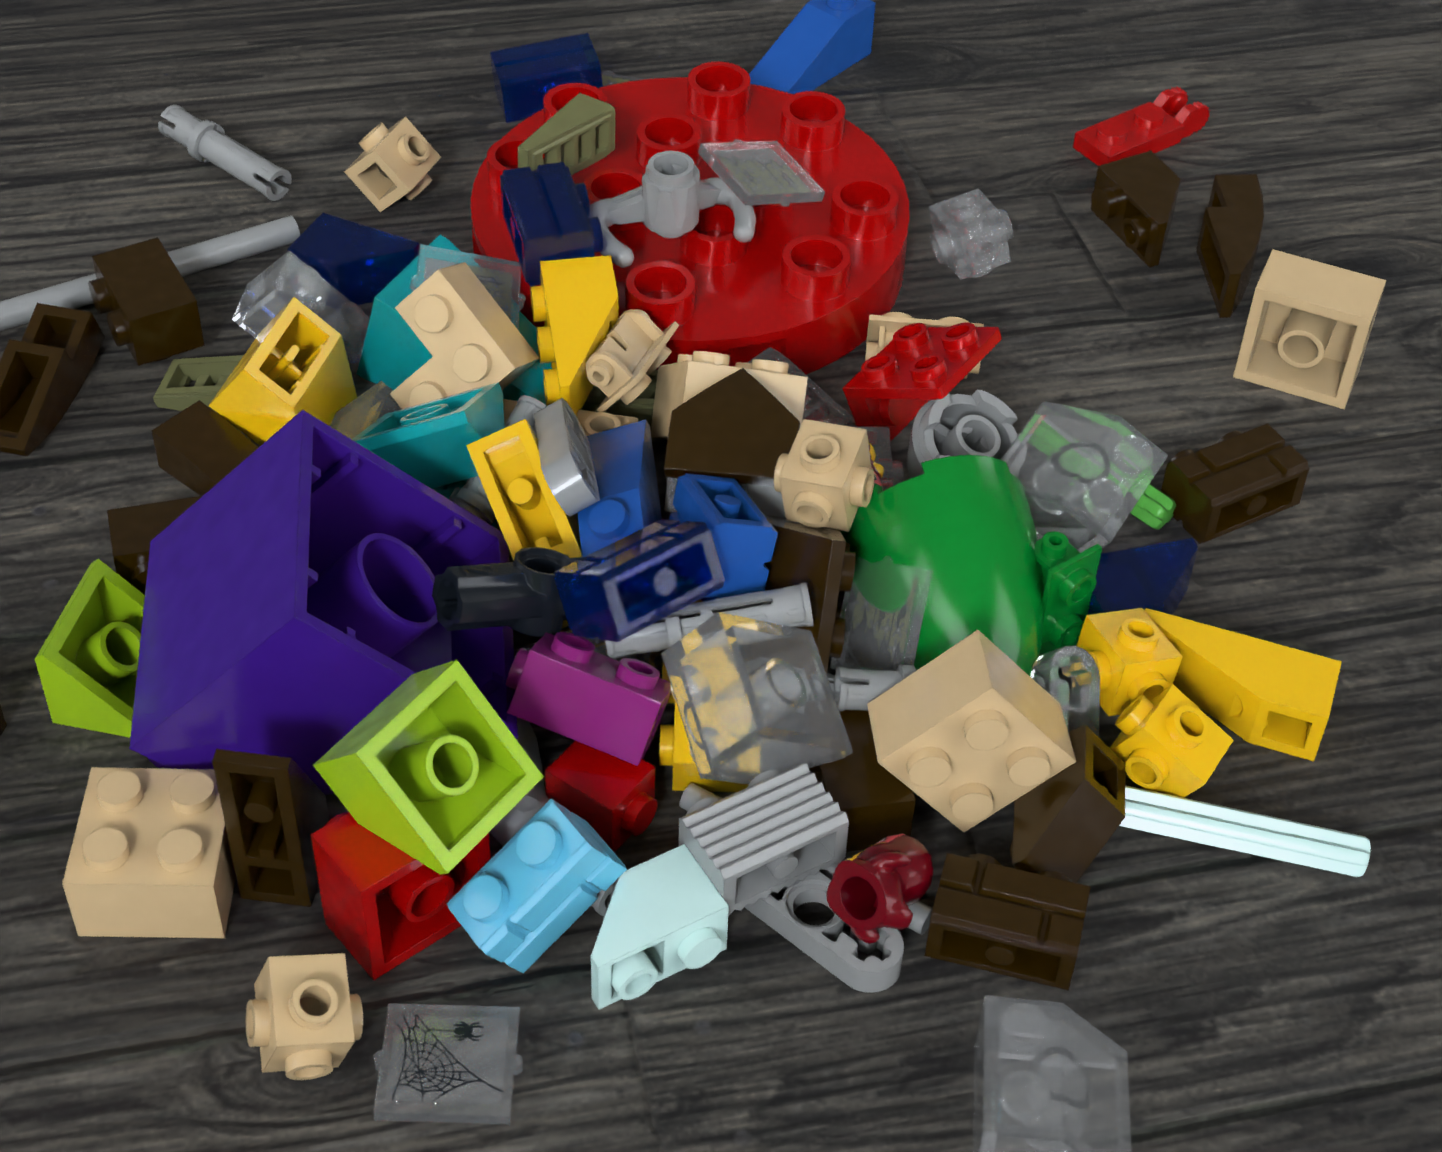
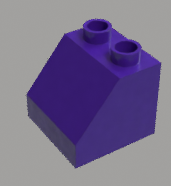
M300 411L150 541L129 749L147 757L157 768L214 769L212 759L216 749L288 757L298 764L325 795L335 794L313 764L412 674L454 660H458L517 740V717L507 713L515 690L506 686L507 677L514 661L513 629L509 626L447 631L437 620L436 605L432 597L435 576L443 574L447 567L509 563V548L502 532L308 412Z

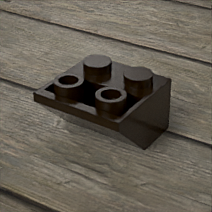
M765 515L766 519L778 532L772 561L764 563L769 569L765 591L806 582L814 626L788 628L742 637L743 653L811 674L827 676L829 657L840 658L842 655L846 619L840 618L841 609L837 607L839 591H851L855 570V552L850 551V543L846 542L840 530L824 527L811 528L801 523L786 521V517Z

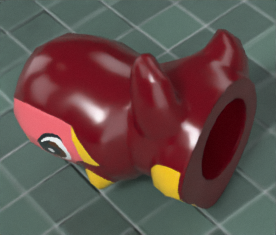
M898 834L883 838L876 844L857 853L852 858L843 860L837 865L833 879L826 892L829 907L851 927L852 932L857 938L868 944L876 943L879 940L880 936L877 931L879 928H907L913 918V913L908 906L917 903L931 886L934 872L931 855L923 844L908 835Z

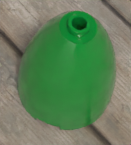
M981 455L943 457L921 462L924 474L900 482L884 491L882 486L874 483L872 497L866 508H858L849 532L841 530L840 532L846 542L850 543V551L855 552L853 584L861 600L863 592H865L867 597L877 607L886 611V619L889 617L888 613L899 614L905 612L906 609L907 614L904 619L910 615V605L917 592L920 577L923 579L909 654L905 657L902 651L900 663L914 665L917 671L979 630L1031 678L1036 676L1043 639L1044 612L1042 598L1044 588L1042 567L1035 557V543L1038 540L1024 487L1021 481L1010 473L1007 463L997 458Z

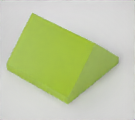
M96 559L88 567L38 652L35 662L52 723L130 738L145 595L100 559Z

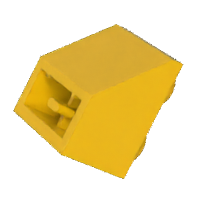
M293 297L258 334L209 404V407L259 446L265 443L302 410L340 432L358 403L342 335Z

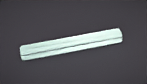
M1125 785V818L1119 825L1120 827L1352 877L1363 876L1367 869L1371 848L1370 840L1365 836Z

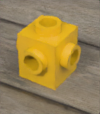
M1135 608L1086 615L1070 667L1108 716L1121 715L1139 696L1144 695L1150 701L1173 685L1183 656L1144 609Z
M1171 685L1150 701L1144 695L1139 696L1121 713L1115 722L1121 733L1110 749L1125 762V772L1129 778L1143 789L1185 798L1206 784L1234 740L1176 686Z

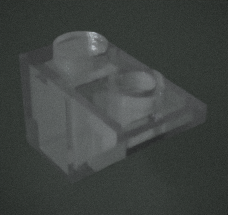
M290 250L247 284L232 320L255 339L286 304L295 297L342 335L349 363H356L360 360L370 317L357 304L348 300L324 280L314 268L306 265Z

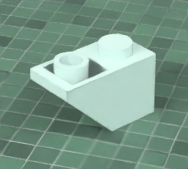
M685 844L626 870L619 877L591 954L592 1000L598 1010L621 999H635L651 989L656 982L686 968H700L711 962L719 952L727 949L729 905Z

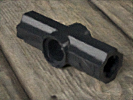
M528 547L520 549L515 553L514 562L447 567L443 574L435 576L432 597L436 605L437 620L447 631L509 626L511 629L522 634L542 637L546 632L555 635L557 632L562 631L563 621L611 617L623 615L629 609L638 608L642 586L638 580L637 564L625 554L569 558L555 550L542 547Z

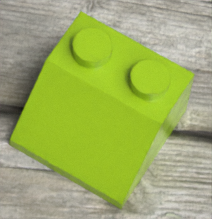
M458 660L412 674L313 764L359 825L440 875L448 874L544 777Z

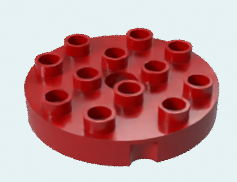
M728 62L703 63L693 68L688 77L636 80L600 88L584 83H566L550 89L544 96L543 109L520 122L488 149L487 156L481 164L473 183L471 195L474 265L481 272L510 277V302L536 328L545 327L544 321H533L530 286H541L540 261L602 256L592 244L586 230L587 208L596 201L605 198L611 199L641 186L642 176L646 172V165L653 155L663 151H679L689 155L693 159L694 165L700 171V180L715 177L729 179L718 167L716 161L726 164L733 169L734 167L730 164V161L742 168L745 165L750 167L751 163L761 171L769 169L768 165H771L778 172L784 170L809 198L751 201L756 216L754 236L747 243L737 241L733 235L735 219L730 207L718 204L699 210V223L692 231L677 238L659 236L648 229L644 222L622 225L613 224L608 227L613 236L629 247L634 254L632 264L625 268L617 266L612 262L618 291V318L626 310L640 309L649 315L650 319L661 331H664L674 321L679 324L666 344L672 352L661 365L677 363L678 354L693 355V351H707L730 355L729 366L735 367L736 362L752 363L753 359L772 360L788 363V374L804 376L835 362L853 351L867 339L869 314L883 315L889 313L893 308L902 286L910 220L909 199L905 184L889 156L869 135L845 119L844 104L831 94L819 91H803L790 94L765 86L750 84L751 79L748 72L742 67ZM579 93L611 104L615 108V149L610 154L531 197L519 194V145ZM782 181V183L788 188V191H790L791 188L788 187L784 181Z

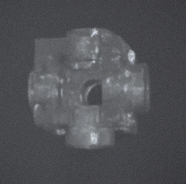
M979 188L928 206L934 231L930 234V242L935 257L940 264L947 263L960 280L968 277L984 276L990 273L993 268L1011 262L1007 241L1013 239V228L1009 216L1003 208L997 209Z

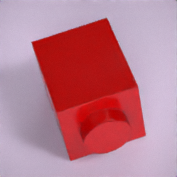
M574 741L545 770L547 797L549 799L552 798L570 812L586 820L613 852L631 835L638 836L642 834L652 822L657 811L655 766L643 759L637 766Z

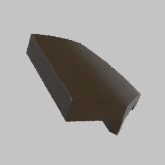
M742 368L703 390L671 412L664 465L665 476L668 478H678L688 473L735 478L740 484L774 486V472L778 458L782 453L789 454L800 429V421L760 382Z

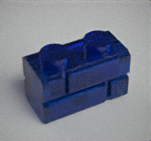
M588 33L490 52L496 95L506 123L524 120L543 109L545 94L558 85L584 83L597 88L603 87L600 61L595 49H593Z
M564 162L538 165L536 171H532L530 167L503 171V174L500 175L502 214L525 281L530 286L541 285L540 261L595 257V252L603 251V235L600 221L597 216L589 217L590 205L587 188L584 183H574L570 170Z
M665 519L654 522L587 555L585 561L577 560L555 571L554 577L569 628L574 635L586 638L598 636L599 640L619 642L724 587L725 581L712 533L706 523L693 521L681 523L679 520Z

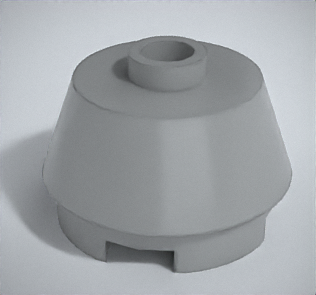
M976 390L972 395L948 393L943 399L928 401L917 413L912 427L907 453V469L910 478L924 474L921 462L958 455H981L1005 461L1010 473L1019 479L1027 461L1028 448L1021 449L1020 438L1012 425L1018 419L1016 414L999 398L983 390Z

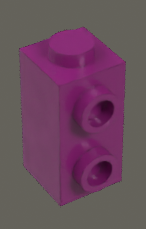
M546 632L530 650L525 648L519 650L506 681V686L515 690L507 713L634 765H639L652 744L673 689V683L659 678L660 672L643 661L623 658L619 662L594 652L595 646L593 643L581 636L568 632H557L555 635Z

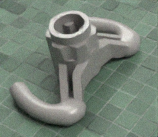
M663 151L649 159L646 165V172L642 176L641 186L611 199L605 198L596 201L587 208L586 230L592 244L602 256L611 255L614 264L625 268L632 264L634 254L629 247L617 240L609 231L608 227L613 224L622 225L644 222L648 229L659 236L677 238L692 231L699 223V210L712 207L715 204L726 205L730 207L734 215L733 235L735 239L739 242L747 243L754 236L756 216L751 201L729 179L715 177L700 180V171L694 165V161L689 155L679 151Z

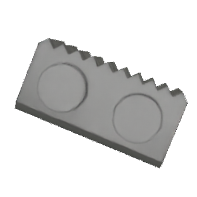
M801 763L783 772L776 769L764 771L757 775L747 788L721 800L717 797H707L695 803L685 816L679 818V846L685 844L729 905V917L734 910L741 911L746 904L754 905L759 898L766 899L772 892L779 893L784 886L791 887L797 880L803 882L809 874L815 876L820 869L827 870L833 863L839 864L846 856L849 820L846 812H841L838 802H833L830 792H825L822 782L817 781L815 773L809 771L807 763Z

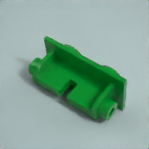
M1056 531L1046 533L1043 538H1040L1035 543V557L1042 567L1044 588L1042 598L1044 612L1043 639L1039 661L1058 650L1063 652L1077 644L1085 617L1088 614L1092 592L1097 583L1096 574L1102 552V546L1099 544L1080 553L1069 543L1068 538L1063 533Z

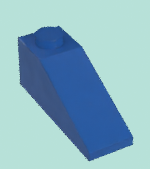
M871 0L809 1L750 72V84L765 86L790 94L813 91L871 54L875 2Z
M642 420L588 435L587 438L590 444L600 501L578 512L582 557L625 554L637 564V575L642 589L670 582L650 425L647 420Z

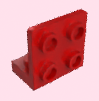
M968 322L959 323L951 327H927L923 323H914L896 331L893 335V340L876 356L866 360L861 366V371L842 388L856 426L861 429H867L868 440L873 445V448L884 449L916 417L923 405L930 400L943 399L1002 340L999 327H975L973 323Z

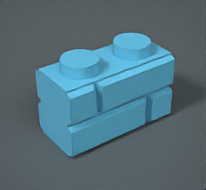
M551 798L447 903V906L475 944L486 955L500 962L504 961L508 966L524 973L597 900V894L601 890L606 891L627 868L586 820L570 812L566 807Z

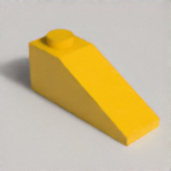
M526 419L466 445L513 560L517 551L528 547H542L555 550L569 558L582 557L579 525L574 515L568 516L552 494L542 473L537 438ZM584 619L563 621L562 629Z

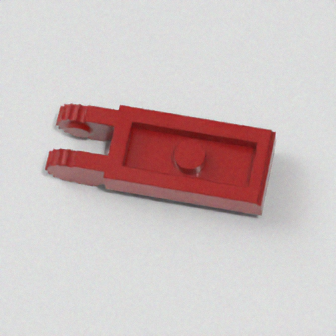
M1177 86L1175 88L1172 87L1171 90L1162 91L1153 103L1147 102L1075 132L1073 148L1097 166L1152 151L1155 154L1181 143L1183 138L1201 130L1208 121L1210 110L1209 107L1199 101L1197 103L1194 102L1192 105H1186L1189 101L1187 99L1189 97L1187 92Z

